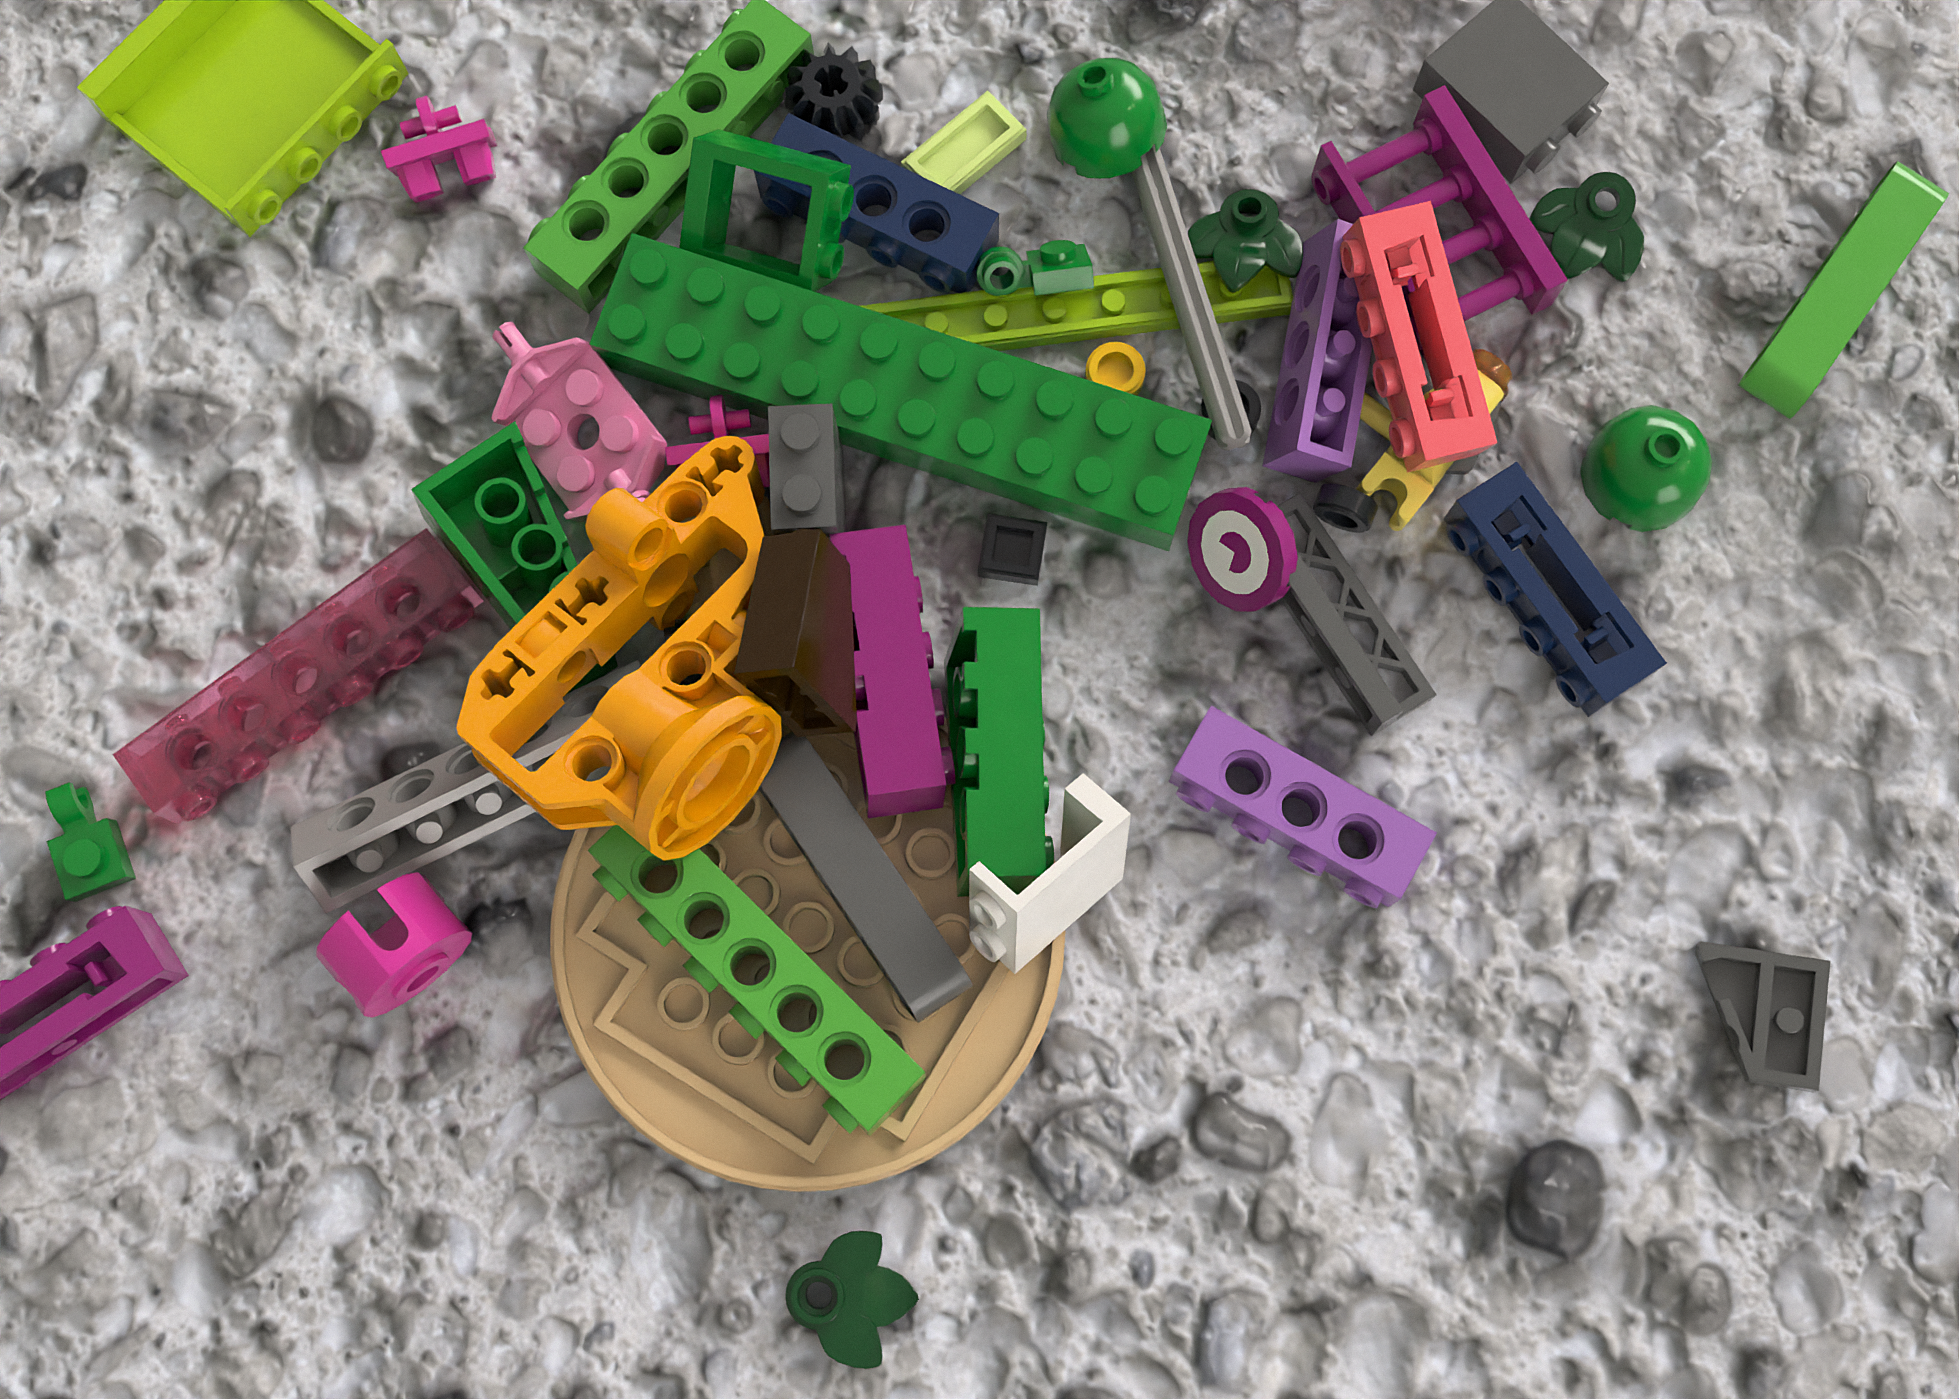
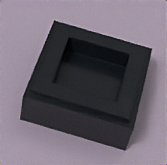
M987 513L978 566V577L1038 586L1048 522Z

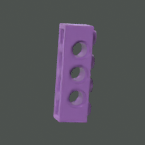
M1340 219L1335 220L1303 242V260L1296 279L1262 465L1263 467L1314 483L1352 466L1372 351L1371 339L1363 336L1357 321L1356 308L1360 299L1354 278H1348L1345 274L1340 257V246L1344 241L1342 236L1353 224Z
M1210 706L1168 781L1178 787L1176 795L1188 805L1203 812H1209L1212 807L1234 819L1231 824L1232 828L1244 837L1260 844H1265L1266 840L1270 839L1290 851L1287 859L1294 865L1316 876H1321L1323 871H1326L1346 883L1343 888L1346 894L1372 908H1378L1380 903L1390 907L1401 900L1437 832L1213 706ZM1233 767L1248 769L1257 780V791L1248 795L1234 792L1226 782V771ZM1288 798H1298L1307 803L1312 811L1311 825L1298 827L1290 824L1283 816L1282 801ZM1351 829L1363 835L1368 845L1366 858L1353 859L1343 853L1338 843V836L1341 830Z

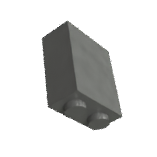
M1494 0L1424 60L1413 91L1423 99L1425 94L1445 85L1501 175L1512 184L1528 169L1534 174L1542 170L1560 150L1561 147L1557 143L1569 133L1575 138L1579 137L1597 120L1602 112L1597 104L1609 82L1521 0Z
M833 404L768 406L772 534H787L798 529H821L829 538V534L846 532L844 455Z

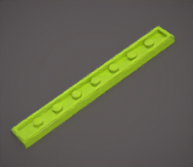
M1213 261L1197 263L1217 324L1290 315L1293 301L1290 277L1282 276L1264 266L1247 285L1239 291L1232 293L1229 292L1217 275ZM1161 267L1093 276L1094 288L1035 296L1032 287L1018 288L1011 294L993 296L984 290L860 306L997 351L1181 328Z

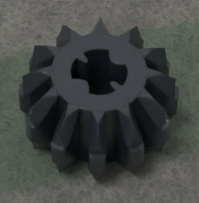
M829 42L824 49V55L820 57L813 55L805 49L804 56L802 57L803 67L789 66L787 74L789 86L783 92L785 108L791 112V115L842 139L843 136L849 134L862 142L863 136H865L864 125H877V121L880 118L878 105L883 100L882 84L876 79V68L872 64L871 59L859 62L858 53L854 50L853 46L848 48L842 55H836L834 47Z

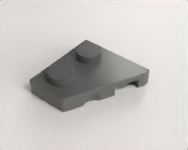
M1698 942L1695 950L1696 958L1745 1082L1812 1093L1819 1091L1830 961L1716 943Z

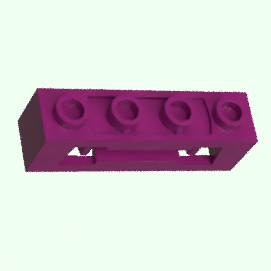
M126 905L124 907L115 906L106 909L87 922L86 932L69 943H58L40 951L30 960L31 968L12 980L0 981V1034L12 1032L89 980H91L94 987H107L95 996L82 993L0 1047V1100L189 976L151 913Z

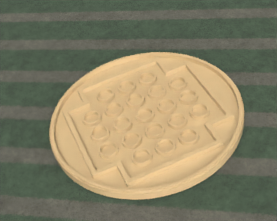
M944 717V726H937L940 747L949 746L947 718ZM781 721L782 737H784L791 730ZM853 732L806 736V738L958 958L973 986L917 1023L759 789L736 818L709 843L699 849L925 1071L926 1079L871 1136L859 1125L849 1134L821 1106L830 1096L812 1078L802 1087L775 1060V1057L783 1049L765 1031L755 1040L728 1012L736 1002L719 985L711 993L707 992L682 965L691 956L674 939L666 947H663L637 921L645 910L629 894L618 902L592 876L600 865L588 852V849L612 826L575 830L565 853L556 884L550 936V956L554 988L569 1037L592 1081L610 1104L638 1132L665 1152L701 1171L730 1182L761 1189L789 1192L835 1191L867 1185L899 1175L931 1160L960 1141L985 1120L1011 1091L1028 1066L1044 1035L1057 998L1063 969L1065 930L1016 974L1008 969L999 959L996 962L986 959L973 945L969 936V897H957L951 785H946L943 808L868 819ZM660 865L652 869L646 877V890L652 893H663L669 890L677 880V868L670 865ZM713 909L700 911L691 921L690 934L698 939H708L715 936L722 928L723 914ZM759 954L745 956L736 966V981L743 985H756L762 982L769 973L770 961ZM794 1000L784 1007L780 1018L781 1026L791 1032L805 1031L815 1022L817 1008L807 1000ZM850 1045L837 1047L830 1053L827 1059L828 1073L840 1080H848L860 1073L864 1065V1055L862 1052Z

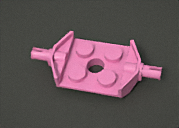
M506 322L499 326L502 332L495 330L492 338L512 361V368L509 369L491 419L494 423L505 426L516 421L531 460L569 509V511L563 514L566 520L586 522L587 516L597 500L606 492L615 488H624L643 502L650 495L649 490L664 468L667 442L601 355L593 351L589 345L590 342L577 337L534 348L521 335L514 322ZM594 417L599 425V437L591 448L584 450L578 441V431L586 419Z

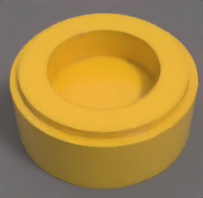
M1108 342L1100 345L1090 354L1086 363L1085 379L1138 396L1144 384L1145 363L1141 354L1134 347L1122 342Z

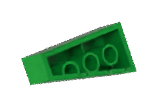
M516 421L411 489L423 519L510 630L577 566L568 539L552 508ZM615 654L602 667L597 663L569 692L605 676L618 667Z
M963 607L944 659L948 744L952 751L955 768V784H951L957 897H969V869L977 862H981L1009 889L1018 895L1054 864L1053 840L1051 836H1045V814L1049 807V782L1047 776L1044 775L1043 763L1045 727L1042 718L1040 608Z

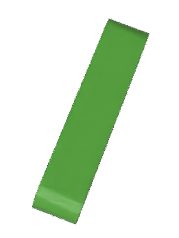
M1896 161L1864 202L1746 371L1738 386L1791 419L1817 388L1937 214L1949 193L1899 161Z

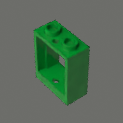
M720 129L694 137L679 248L816 292L837 278L843 264L844 247L838 243L842 222L847 219L853 204L854 189L852 185L848 184L851 165ZM736 166L812 186L800 264L725 243Z

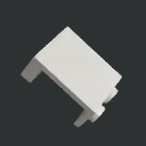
M1084 773L1064 789L1060 855L1062 857L1020 894L1016 895L981 862H977L969 869L970 939L976 949L991 962H996L999 959L1014 974L1123 879L1131 813Z

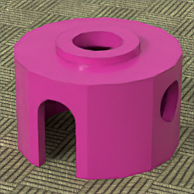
M419 872L402 875L376 889L395 913L379 929L368 935L348 910L324 934L316 948V957L332 977L347 989L354 998L357 1008L366 1017L373 1018L385 1014L406 1003L426 989L452 966L471 942L472 932L449 909L444 898L426 876Z

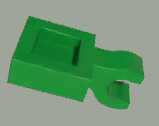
M69 782L45 791L49 809L64 832V835L46 842L65 900L78 902L136 879L118 822L109 818L100 821L96 820L93 803L86 787L75 790L73 783Z

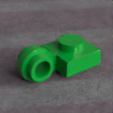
M1068 240L1050 241L1041 245L1038 250L1026 251L1027 260L1023 261L1010 248L994 247L985 251L980 256L976 265L979 285L985 292L993 296L1008 295L1015 292L1018 288L1032 287L1035 296L1094 288L1093 265L1085 244L1076 245ZM998 267L1009 268L1007 273L1002 276L991 274Z

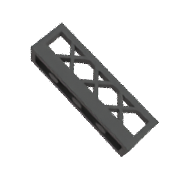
M1298 493L1277 506L1283 512L1285 518L1295 514L1308 534L1305 552L1297 551L1296 572L1290 574L1289 582L1286 586H1290V588L1280 600L1370 736H1373L1429 702L1437 694L1301 493ZM1314 544L1323 557L1312 555ZM1309 567L1334 572L1342 584L1338 603L1329 600L1309 570ZM1348 595L1357 608L1346 605ZM1343 617L1364 621L1369 624L1375 633L1372 654L1364 652L1344 622ZM1382 645L1391 659L1380 656ZM1382 668L1401 673L1415 694L1398 703L1377 669Z

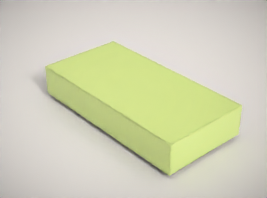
M987 90L903 159L901 167L961 194L1026 140L1027 129Z

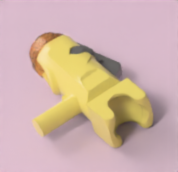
M1474 349L1472 352L1493 425L1501 402L1509 393L1507 385L1512 380L1513 375L1509 367L1496 355L1483 349ZM1434 388L1424 394L1425 400L1429 398V393L1433 392ZM1364 391L1360 420L1390 442L1389 425L1393 421L1390 410ZM1390 445L1356 490L1369 497L1378 490H1386L1392 493L1396 498L1397 508L1389 519V527L1394 531H1400L1422 506L1445 474H1468L1473 469L1478 455L1407 473L1403 458H1398Z

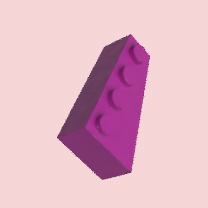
M906 525L829 534V540L850 563L857 723L853 734L867 818L943 808L946 785L955 784V768L950 746L940 747L937 726H944L943 702L940 689H931L928 669L934 668L933 649L929 632H922L920 613H923L922 589L919 577L913 574Z

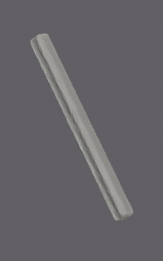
M1153 145L1147 153L1141 156L1143 165L1131 173L1209 419L1212 420L1211 425L1217 444L1226 451L1242 448L1250 442L1252 430L1160 148L1156 152L1155 145Z

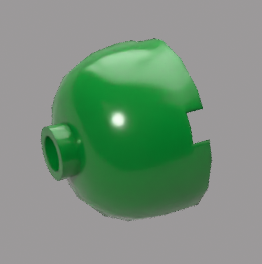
M1096 58L1080 63L1065 73L1054 87L1046 113L1047 126L1056 159L1063 166L1064 161L1069 165L1075 166L1077 175L1085 178L1110 179L1133 172L1143 165L1141 156L1147 153L1153 145H1155L1156 152L1164 142L1167 129L1164 108L1154 81L1137 65L1120 58Z
M1649 405L1629 408L1603 424L1587 446L1586 456L1582 459L1580 474L1585 495L1600 515L1609 521L1614 517L1621 523L1632 525L1629 528L1631 530L1646 532L1665 529L1685 517L1694 508L1709 484L1713 462L1708 442L1693 421L1675 410Z

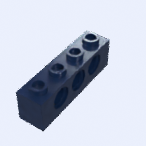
M787 114L771 144L851 165L848 184L853 186L854 198L851 211L847 219L842 222L839 243H844L845 240H848L866 249L871 258L886 267L896 268L900 265L918 274L919 278L927 286L938 292L949 293L952 290L956 293L971 291L977 280L976 265L980 256L985 251L994 248L999 241L998 212L794 115ZM754 170L760 199L771 211L782 217L792 218L793 215H796L807 221L812 186ZM873 205H881L888 209L879 216H868L862 213L864 209ZM923 230H934L941 234L937 239L928 242L920 241L914 237Z

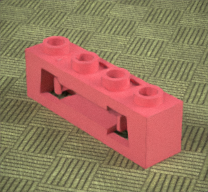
M1431 201L1359 217L1342 236L1344 241L1340 246V257L1345 274L1348 278H1354L1360 299L1356 308L1357 321L1361 333L1365 338L1371 339L1376 357V361L1373 364V379L1378 394L1382 398L1387 397L1393 419L1389 425V437L1394 453L1398 458H1403L1407 473L1482 453L1497 444V439ZM1411 277L1415 291L1411 292L1408 297L1434 391L1429 393V398L1426 400L1424 399L1422 387L1428 382L1401 288L1408 285V280Z

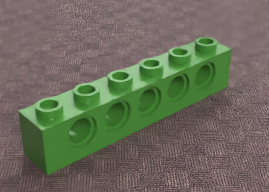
M751 0L744 9L735 10L727 18L721 34L706 50L697 51L690 58L684 69V74L668 91H662L652 99L647 107L645 116L629 133H623L613 141L607 152V157L592 174L584 175L575 182L568 194L567 201L551 218L542 219L533 228L528 243L523 249L536 274L586 313L590 314L609 293L631 233L656 241L684 210L693 138L717 129L750 138L784 100L783 92L789 86L787 79L789 66L803 67L802 57L804 56L805 49L814 55L811 34L766 0ZM743 64L755 65L753 68L746 71L735 70L738 66ZM705 105L718 106L708 113L696 112ZM668 146L680 147L670 155L658 154L660 150ZM628 188H642L641 191L633 197H619V195ZM589 230H603L593 240H580L581 236Z
M613 825L588 849V852L600 865L592 876L618 902L629 894L645 910L637 921L663 947H666L674 939L691 956L682 965L688 973L709 993L719 985L736 1002L728 1011L730 1015L755 1040L765 1031L783 1049L775 1057V1060L802 1087L812 1078L830 1096L821 1106L849 1134L859 1125L871 1136L926 1079L925 1071L699 848L685 857L663 861L648 851L620 826ZM660 865H670L677 868V880L669 890L663 893H652L646 890V877L652 869ZM706 909L721 912L724 916L722 928L715 936L708 939H698L690 934V924L697 913ZM751 954H759L766 957L770 961V970L762 982L756 985H743L736 981L735 969L742 958ZM803 999L814 1004L817 1008V1016L810 1028L802 1032H791L781 1026V1013L788 1003ZM843 1045L854 1046L864 1055L862 1070L858 1075L848 1080L837 1079L827 1071V1059L830 1053Z

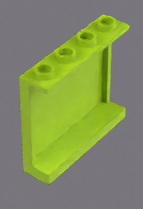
M164 0L77 88L102 118L247 236L251 237L262 225L270 223L278 215L282 204L303 183L309 182L318 174L322 163L342 142L352 139L358 133L362 122L382 101L392 98L397 93L402 81L409 73L392 42L386 38L381 44L377 43L324 0Z

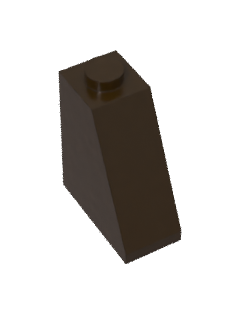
M798 529L792 533L762 538L734 674L755 695L781 716V721L797 737L855 732L857 723L850 563L821 529Z

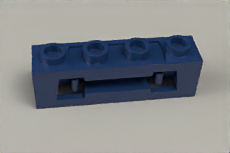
M1518 462L1510 465L1455 501L1443 519L1447 524L1446 531L1451 543L1463 556L1467 557L1470 555L1484 574L1482 577L1483 584L1490 597L1500 606L1506 605L1520 624L1519 633L1525 645L1536 656H1544L1557 674L1556 684L1558 689L1572 706L1576 708L1581 707L1587 717H1590L1667 664ZM1523 536L1531 546L1525 551L1576 622L1583 631L1592 628L1593 632L1584 637V641L1581 643L1574 636L1579 629L1519 548L1512 551L1513 548L1522 543L1521 538Z

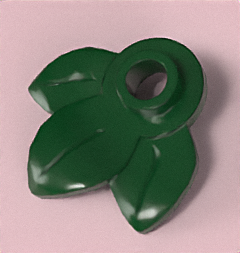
M1600 172L1593 174L1579 188H1556L1539 200L1529 219L1536 230L1553 235L1550 252L1567 279L1578 277L1601 263L1613 278L1620 282H1626L1636 271L1641 261L1644 250V235L1632 217L1636 205L1635 192L1629 181L1617 173ZM1599 192L1611 193L1616 200L1615 208L1611 211L1601 210L1595 202L1596 194Z
M1244 189L1232 193L1223 201L1220 211L1199 218L1187 233L1195 258H1213L1217 275L1229 292L1232 293L1239 291L1247 285L1264 266L1282 276L1296 278L1302 265L1303 246L1298 232L1279 219V210L1276 202L1268 194L1259 190ZM1242 213H1254V214H1257V216H1255V217H1245V216H1243V215H1241V214H1242Z
M851 1231L834 1239L821 1261L809 1262L793 1273L785 1293L786 1305L790 1315L803 1327L817 1331L820 1343L830 1358L838 1363L863 1369L876 1368L882 1364V1345L877 1327L887 1326L902 1318L919 1300L918 1293L903 1275L890 1268L878 1266L882 1254V1235L872 1231ZM814 1282H823L831 1289L832 1298L825 1307H815L807 1298L808 1288Z

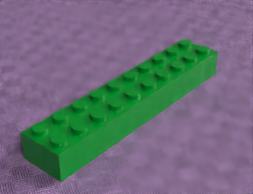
M631 233L589 343L593 351L599 353L611 369L710 401V396L722 394L726 407L735 410L749 409L751 415L768 420V406L833 404L842 445L1168 552L1212 423L1211 419L634 233Z

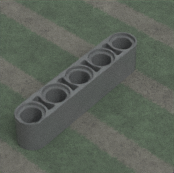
M792 731L782 737L774 762L758 789L908 1012L919 1023L973 986L958 958L806 737H797Z

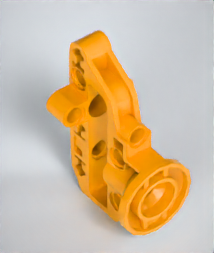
M723 436L713 439L681 464L643 502L624 488H615L602 495L592 506L585 524L586 533L594 550L493 647L470 675L456 726L458 735L472 748L473 756L479 764L556 829L572 830L618 825L648 851L663 861L682 858L709 843L736 818L757 792L774 762L782 738L781 716L766 702L747 689L746 685L734 674L762 538L765 537L757 509L763 501L765 489L752 447L747 441L737 436ZM697 516L691 521L680 523L685 518ZM726 548L744 561L741 567L638 670L624 676L608 690L599 701L592 716L537 771H528L512 757L565 704L563 697L597 663L602 667L647 621L658 630L675 626V619L683 618L693 603L695 593L699 592L693 576L720 549ZM703 674L701 679L694 684L687 686L679 685L687 676ZM611 767L608 773L601 779L586 781L590 773L597 768Z

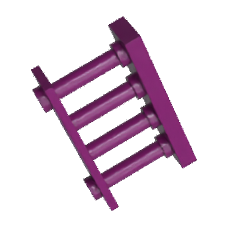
M1445 85L1424 95L1414 119L1412 131L1345 163L1332 141L1320 146L1311 176L1313 188L1323 204H1331L1340 220L1354 224L1359 217L1431 201L1433 209L1451 200L1463 204L1473 220V227L1442 241L1448 265L1484 248L1486 251L1493 252L1504 270L1503 276L1458 298L1464 322L1513 297L1517 300H1522L1531 315L1551 306L1568 281ZM1421 152L1433 156L1443 172L1442 179L1374 211L1358 183ZM1411 277L1408 280V285L1401 288L1418 350L1425 359L1408 297L1411 292L1415 291Z

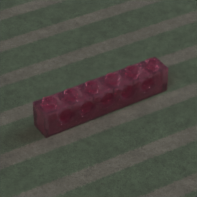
M425 528L112 755L154 814L177 824L183 821L189 822L198 819L208 813L216 805V797L236 782H247L261 774L269 765L268 759L288 744L296 745L313 736L321 727L320 721L340 706L348 707L354 705L366 697L373 688L372 683L391 669L398 670L414 662L424 650L423 645L441 632H452L466 624L474 615V608L484 602V600L444 547ZM420 595V604L417 610L407 617L398 618L397 610L400 603L409 596ZM368 632L369 639L365 648L357 654L347 655V645L350 639L358 633ZM309 669H316L317 677L312 687L305 692L296 693V683L300 675ZM264 706L262 722L255 729L245 731V719L249 712L256 707ZM210 743L212 748L210 759L204 766L194 770L193 758L200 747Z

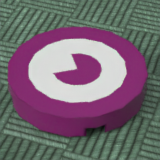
M1248 487L1227 488L1212 494L1200 502L1190 519L1187 539L1191 565L1202 587L1219 604L1236 612H1255L1283 598L1290 586H1286L1289 582L1290 574L1296 572L1298 560L1294 533L1283 512L1272 501L1265 503L1260 497L1253 495L1258 492Z

